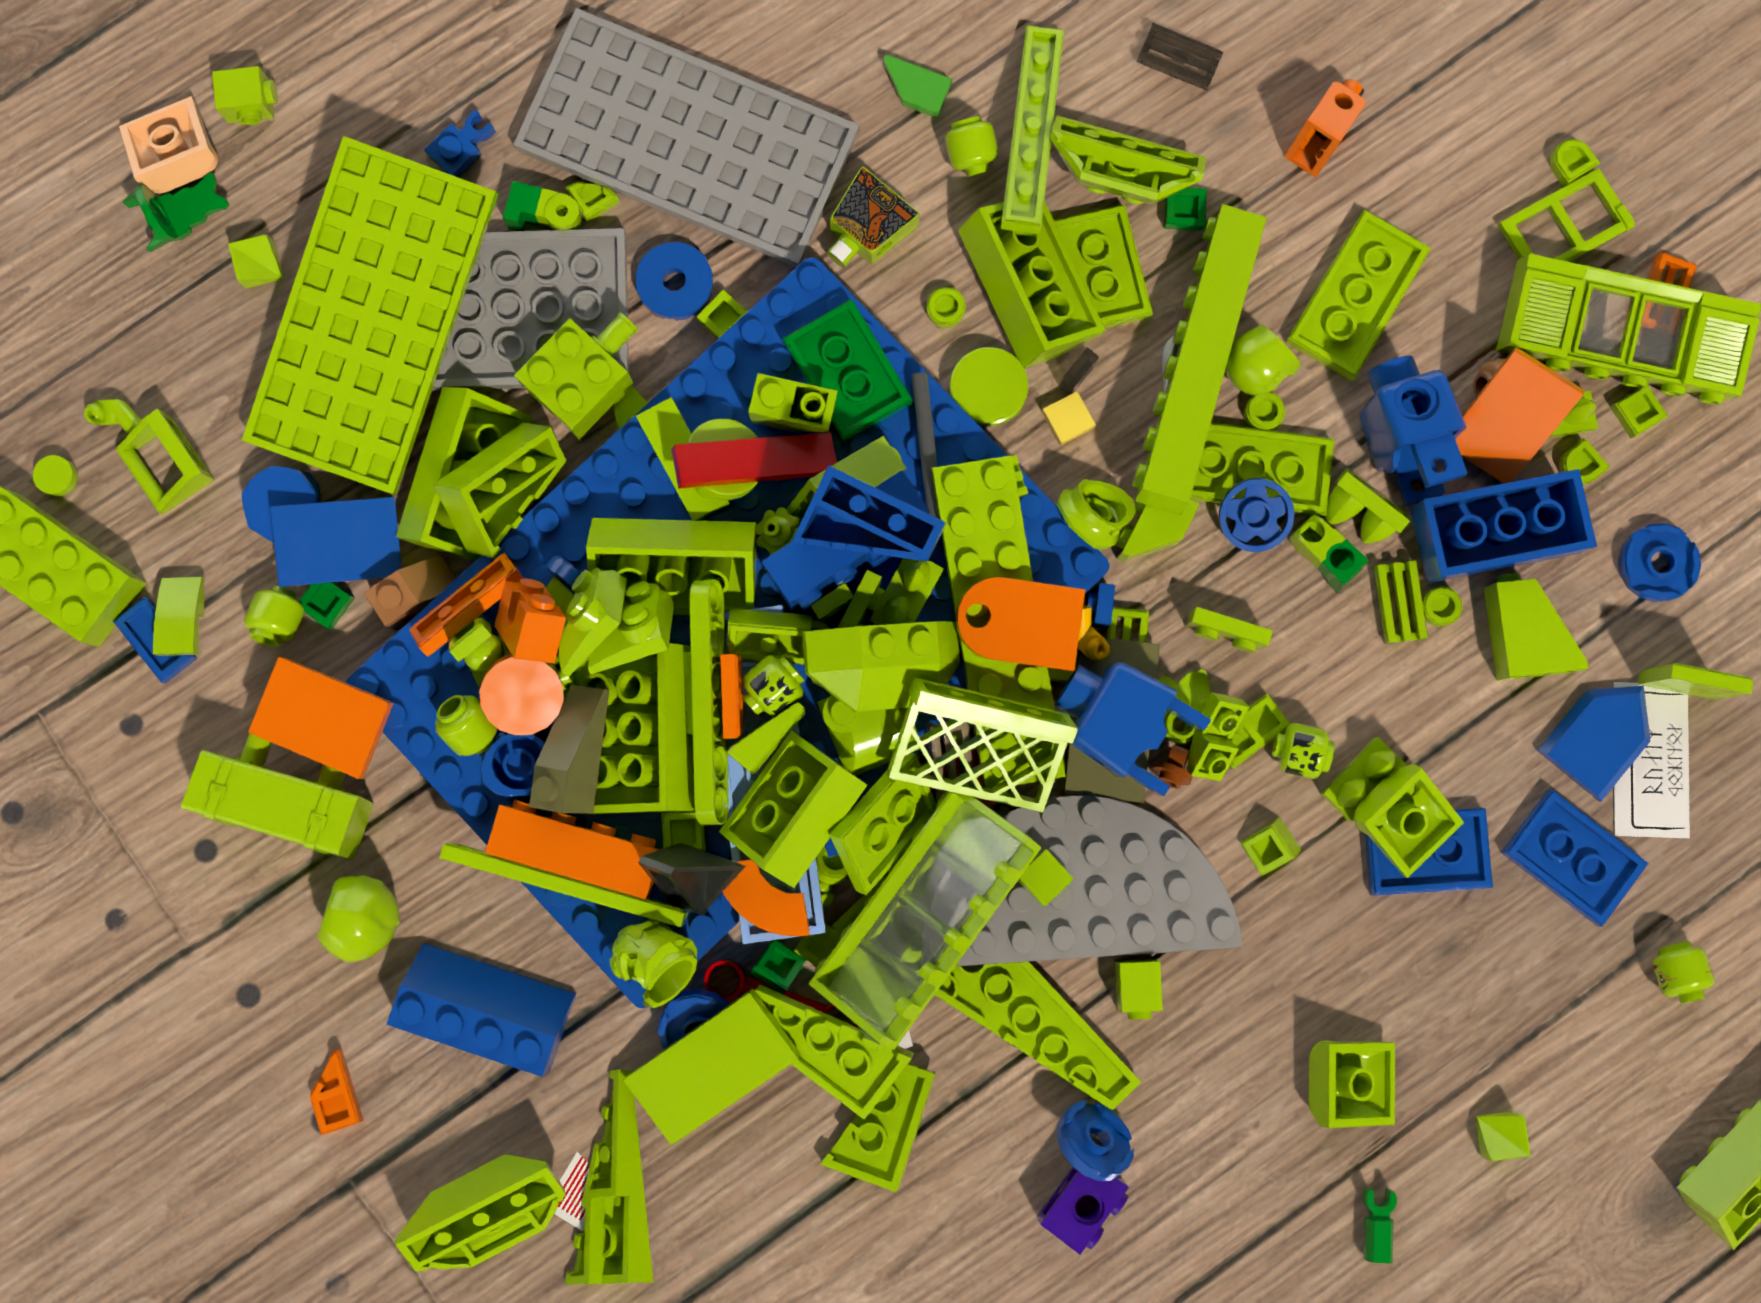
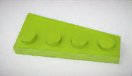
M759 985L755 990L801 1053L799 1059L791 1065L864 1120L914 1055V1052L897 1046L894 1050L882 1045L864 1030L765 986Z

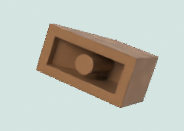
M440 554L395 571L363 593L383 624L398 631L457 577Z

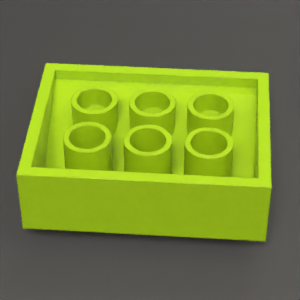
M669 643V648L666 651L594 674H590L588 670L589 655L570 675L572 682L566 684L567 689L563 691V700H565L571 685L609 690L594 812L565 814L695 811L693 735H688L683 666L684 652L691 651V646Z

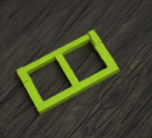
M1598 168L1501 221L1497 225L1518 259L1529 253L1533 254L1516 226L1548 209L1572 246V249L1554 259L1571 262L1619 234L1631 230L1635 227V221ZM1591 185L1616 224L1584 241L1560 202Z

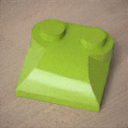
M594 568L591 572L584 570L572 586V591L575 592V595L565 612L566 621L559 644L561 671L568 677L620 624L627 579L615 570L602 571L599 568Z
M645 581L635 583L626 590L620 624L590 654L588 662L590 674L668 650L674 603L667 591L661 590L655 583H647Z
M833 695L817 702L842 766L857 776L891 761L907 708L853 712ZM911 734L909 743H910L911 741L915 740V738L913 737L912 734Z
M1413 763L1397 768L1389 773L1358 804L1354 814L1357 828L1372 839L1383 854L1406 878L1418 869L1464 823L1425 771Z
M1323 1040L1312 1048L1309 1056V1109L1319 1126L1341 1128L1395 1125V1042H1335Z

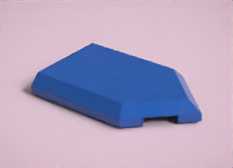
M1644 686L1586 690L1537 751L1596 800L1601 802L1651 741Z

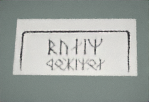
M1614 682V688L1642 686L1638 685V683ZM1644 686L1651 741L1614 785L1615 836L1690 838L1688 695Z

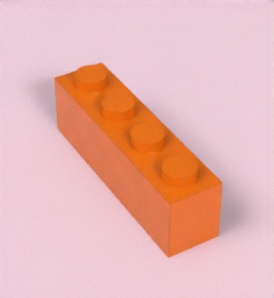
M513 799L512 806L499 805L486 847V854L639 898L649 899L651 897L655 883L638 862L643 855L661 850L654 848L657 840L634 833L632 834L631 841L616 837V828L596 822L592 823L591 829L575 825L577 817L565 813L553 812L551 818L536 814L537 808L529 807L530 803Z

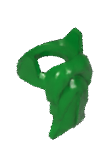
M213 173L206 174L200 183L193 188L185 187L174 195L168 193L157 197L147 187L140 185L122 201L128 208L139 205L145 215L147 224L152 229L153 234L152 240L146 247L147 251L153 252L169 242L183 240L192 233V228L205 223L208 216L215 212L226 210L229 207L228 200L217 194V179Z

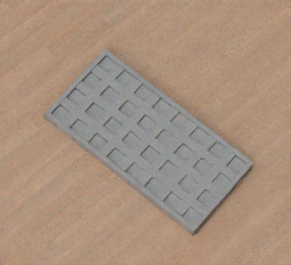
M575 8L513 146L518 152L602 187H608L614 192L797 267L802 263L860 131V125Z

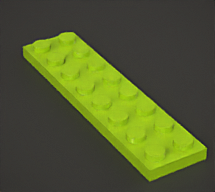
M1012 455L932 468L931 476L938 517L947 523L941 536L956 619V611L961 598L976 583L993 577L1033 582ZM973 604L968 608L966 619L971 626L981 628L988 621V611L984 606ZM959 636L967 690L1055 710L1048 668L982 658L970 651ZM973 724L974 733L977 736L980 733L975 724ZM981 726L983 731L990 729L988 727ZM1005 731L989 739L997 755L1018 743L1013 733ZM1020 735L1022 740L1028 738L1027 736ZM1042 740L1028 748L1035 764L1051 755L1054 743ZM985 742L977 746L980 764L993 757ZM1024 752L1002 763L1009 777L1031 766ZM1063 758L1055 779L1066 777ZM998 765L981 774L983 787L990 789L1006 780ZM1045 769L1040 772L1042 777L1045 773ZM1035 774L1017 785L1039 782V779Z

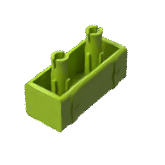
M250 733L240 758L236 757V759L206 750L200 752L181 804L182 809L228 826L236 825L303 845L305 848L319 853L333 854L350 860L355 859L373 808V803L360 796L344 792L345 789L341 787L346 775L345 773L323 764L318 780L310 782L267 769L268 766L264 764L272 742Z

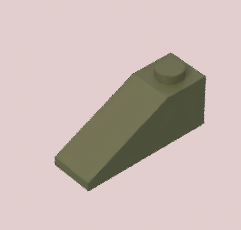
M571 685L559 715L536 761L529 807L559 813L594 812L609 690Z

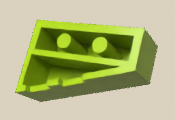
M523 422L433 484L466 551L494 559L501 550L498 545L511 528L516 529L523 520L521 514L532 499H539L565 464L566 459L550 426Z

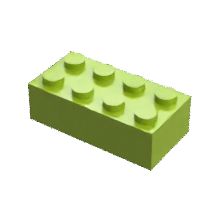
M0 486V586L80 643L100 647L116 626L113 621L128 610L147 583L23 495Z

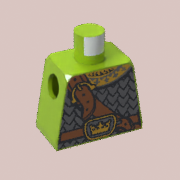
M862 166L830 218V230L839 239L827 251V254L836 264L843 268L856 254L860 255L868 263L873 264L919 226L920 213Z

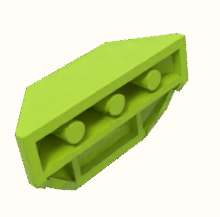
M1056 115L1050 139L1076 183L1085 186L1087 190L1093 193L1104 194L1108 192L1122 196L1125 201L1132 204L1147 203L1153 205L1203 179L1206 165V157Z
M933 621L869 625L802 632L805 674L814 681H817L853 712L907 708L911 699L909 689L913 677L947 685L961 662L956 622Z
M504 1154L430 1192L395 1238V1245L416 1272L427 1271L428 1268L457 1269L474 1267L545 1230L554 1216L559 1202H562L566 1195L565 1189L546 1161Z

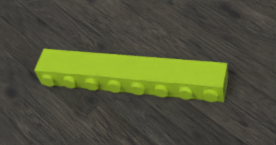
M1222 204L1216 217L1209 216L1202 234V239L1208 240L1205 252L1199 250L1192 273L1198 275L1195 286L1189 285L1183 301L1182 308L1189 309L1186 321L1179 320L1172 343L1179 344L1176 356L1169 355L1162 378L1169 380L1166 392L1159 391L1152 414L1159 415L1156 427L1148 428L1142 450L1149 451L1145 464H1138L1132 486L1138 488L1136 502L1179 515L1182 514L1189 504L1267 220L1265 216Z

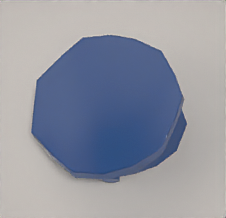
M270 466L257 473L248 482L241 495L248 527L274 543L270 506L319 503L321 500L320 486L311 473L280 466Z
M541 730L532 735L516 736L503 731L495 737L492 746L486 751L480 766L483 784L496 795L501 796L510 803H513V799L529 803L534 767L549 733Z

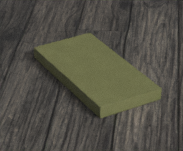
M1105 638L1110 646V653L1107 658L1101 661L1090 660L1078 650L1076 668L1080 664L1096 675L1101 676L1107 666L1123 662L1157 680L1160 644ZM1068 743L1063 794L1096 796L1144 803L1146 787L1128 776L1124 778L1116 777L1075 746ZM1149 750L1141 753L1134 762L1146 771L1148 768Z

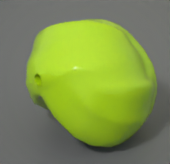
M367 875L338 878L333 884L325 914L317 934L320 944L329 953L345 962H358L376 955L389 944L397 926L400 924L397 900L391 890L379 879Z

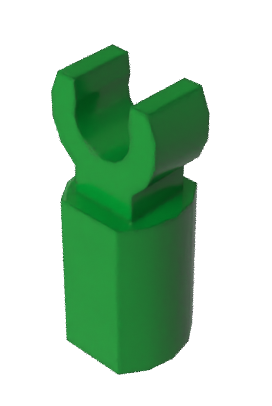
M1365 1187L1362 1193V1200L1369 1209V1214L1365 1216L1364 1260L1372 1263L1391 1264L1393 1263L1394 1220L1390 1218V1213L1397 1205V1196L1392 1189H1385V1200L1377 1205L1374 1203V1190Z

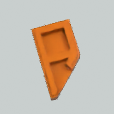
M342 1048L331 1053L328 1064L309 1096L321 1135L364 1120Z

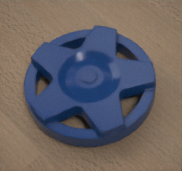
M1265 478L1243 480L1234 485L1222 499L1219 508L1220 527L1226 538L1234 546L1249 552L1267 551L1279 545L1290 533L1295 515L1293 502L1288 493L1272 480ZM1265 486L1276 490L1281 496L1268 497ZM1246 488L1243 498H1233L1238 492ZM1287 513L1285 524L1280 531L1276 521ZM1226 516L1236 521L1232 533L1228 529ZM1254 536H1259L1265 541V543L1248 544L1247 542Z

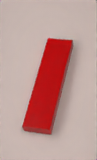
M831 432L675 444L671 449L678 489L814 477L826 470L828 465L833 466L837 463Z

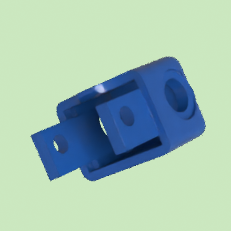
M1411 355L1398 357L1377 365L1367 373L1374 395L1360 411L1359 415L1376 470H1387L1389 474H1394L1405 507L1416 504L1423 499L1444 495L1446 492L1442 483L1464 477L1467 474L1455 440L1467 426L1447 376L1440 370L1420 374L1415 359ZM1435 460L1442 463L1444 468L1442 473H1438ZM1412 480L1419 481L1422 484V492L1412 490L1410 486Z
M1123 662L1107 666L1101 676L1096 675L1079 664L1054 703V706L1075 718L1073 722L1077 726L1078 731L1072 744L1116 777L1124 778L1128 776L1159 796H1165L1170 785L1139 767L1134 762L1141 753L1149 749L1159 748L1168 733L1164 725L1166 711L1197 730H1205L1211 721L1210 718L1175 697L1177 690Z

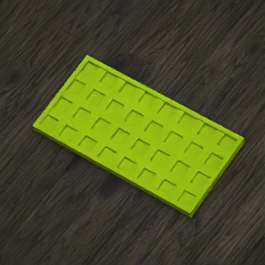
M343 136L241 441L397 495L499 193Z

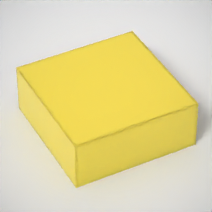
M1078 391L1042 410V414L1060 446L1094 429L1096 426Z

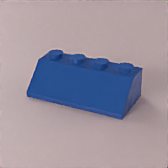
M423 943L400 984L386 1025L543 1077L551 1070L577 993Z

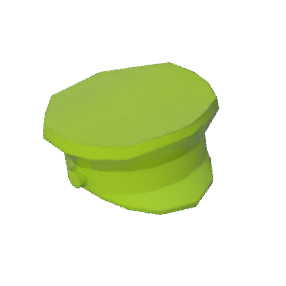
M1088 479L1082 480L1074 489H1064L1057 502V507L1069 528L1094 549L1105 550L1113 547L1119 540L1120 530L1132 520L1136 513L1134 500L1121 488L1110 483Z

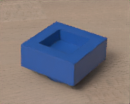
M1099 583L1095 587L1094 593L1088 592L1086 605L1092 607V627L1106 629L1111 625L1115 585Z

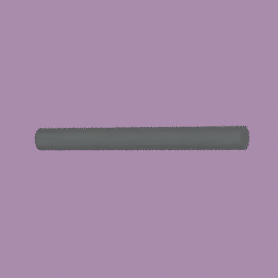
M925 372L912 374L911 377L925 503L930 510V515L939 519L931 476V469L938 467L928 376Z

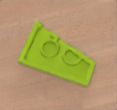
M908 1063L865 1120L856 1115L820 1165L890 1191L898 1192L937 1072Z

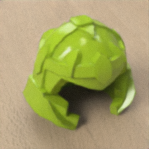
M649 919L641 924L626 926L618 933V937L612 946L613 955L610 958V967L613 974L624 981L633 979L640 983L644 989H647L643 994L644 1007H660L675 998L688 985L696 971L697 948L693 941L674 933L670 927L653 919Z

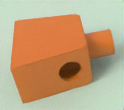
M1346 79L1342 84L1333 82L1284 157L1316 178L1366 105V101L1362 97L1364 93L1362 85L1353 79ZM1316 131L1328 137L1327 140L1320 139L1316 135Z

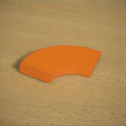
M751 859L736 862L746 867L722 892L731 906L742 917L753 925L771 933L785 936L811 935L804 893L786 892L773 886L762 874L760 867Z

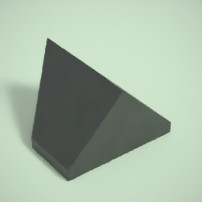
M683 843L643 855L638 862L672 905L704 916L708 908L723 893L722 890L726 889L746 867L745 865Z

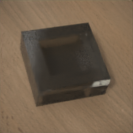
M1087 347L1063 376L1059 387L1069 395L1074 393L1096 366L1099 356Z

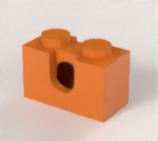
M521 579L520 583L505 581L494 626L514 659L555 663L566 616L559 606H554L555 600L544 584L533 579Z

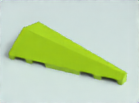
M611 1070L609 1078L613 1079L611 1100L609 1105L602 1106L600 1117L606 1119L602 1141L594 1143L581 1206L586 1208L584 1229L582 1233L575 1234L572 1246L578 1248L574 1271L566 1272L565 1285L654 1282L635 1098L623 1081L632 1070Z

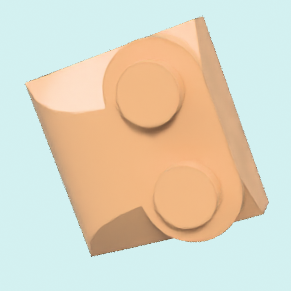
M192 96L119 126L135 180L139 185H144L153 193L170 192L177 187L205 177L206 174L211 173L217 166L218 155L210 144Z

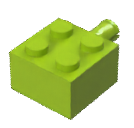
M620 312L597 338L595 336L590 337L569 318L514 376L525 390L580 440L634 384L628 371L615 360L614 354L639 330Z

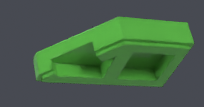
M886 54L884 57V67L891 77L902 105L939 118L950 90L952 79Z

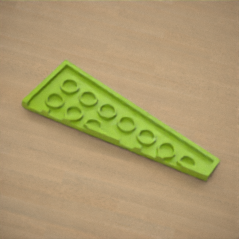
M934 861L910 895L929 909L936 892V887L945 871ZM887 873L867 895L864 894L832 924L837 932L841 933L846 926L856 920L863 910L866 898L873 891L878 890L888 876ZM902 905L876 941L919 975L925 922ZM1030 962L955 966L935 993L937 997L992 1031L1111 1110L1115 1109L1141 1083L1134 1073Z

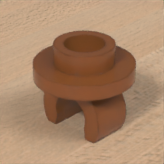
M1173 745L1167 763L1156 762L1154 764L1153 772L1158 775L1160 780L1170 785V788L1179 789L1181 785H1190L1193 777L1185 770L1189 758L1187 756L1189 750Z

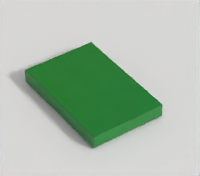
M852 298L782 338L784 345L809 385L838 391L831 423L843 443L913 403L911 396Z

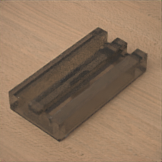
M1152 23L1138 56L1137 63L1207 91L1223 51ZM1151 49L1153 51L1171 57V59L1176 62H1179L1181 64H1188L1207 73L1204 76L1202 74L1184 68L1180 65L1162 59L1158 56L1150 54L1149 51Z

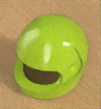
M1261 324L1240 335L1233 342L1226 366V373L1231 383L1243 393L1263 395L1275 390L1282 380L1289 375L1294 376L1302 364L1272 331Z

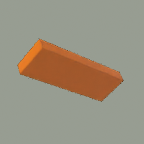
M505 553L501 554L410 627L409 631L413 639L427 657L501 599L505 581L520 583V580L524 579L510 558Z

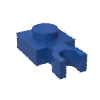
M475 109L466 118L465 126L460 131L451 123L424 151L445 173L459 177L481 156L479 149L475 145L478 142L487 141L496 131L490 123L482 130L474 129L476 123L482 119L480 113Z

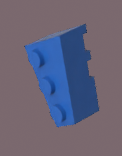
M828 465L791 543L929 561L947 523Z

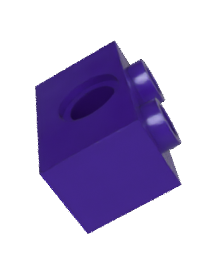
M1072 1167L1037 1215L1038 1221L1045 1229L1081 1255L1086 1247L1092 1249L1100 1240L1104 1232L1101 1226L1110 1213L1115 1216L1123 1208L1128 1199V1195L1125 1192L1129 1187L1119 1176L1111 1181H1097L1084 1176ZM1084 1195H1091L1096 1198L1094 1209L1087 1214L1078 1213L1075 1210L1077 1200Z

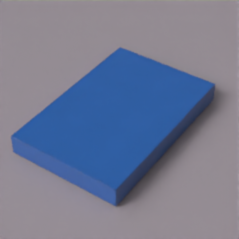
M395 497L270 506L279 587L386 578L395 571L402 569L399 538L396 537L398 527Z
M1546 790L1501 851L1513 863L1599 927H1603L1649 864L1553 790Z
M1486 808L1455 810L1464 823L1408 878L1398 871L1372 839L1365 834L1370 895L1493 888Z

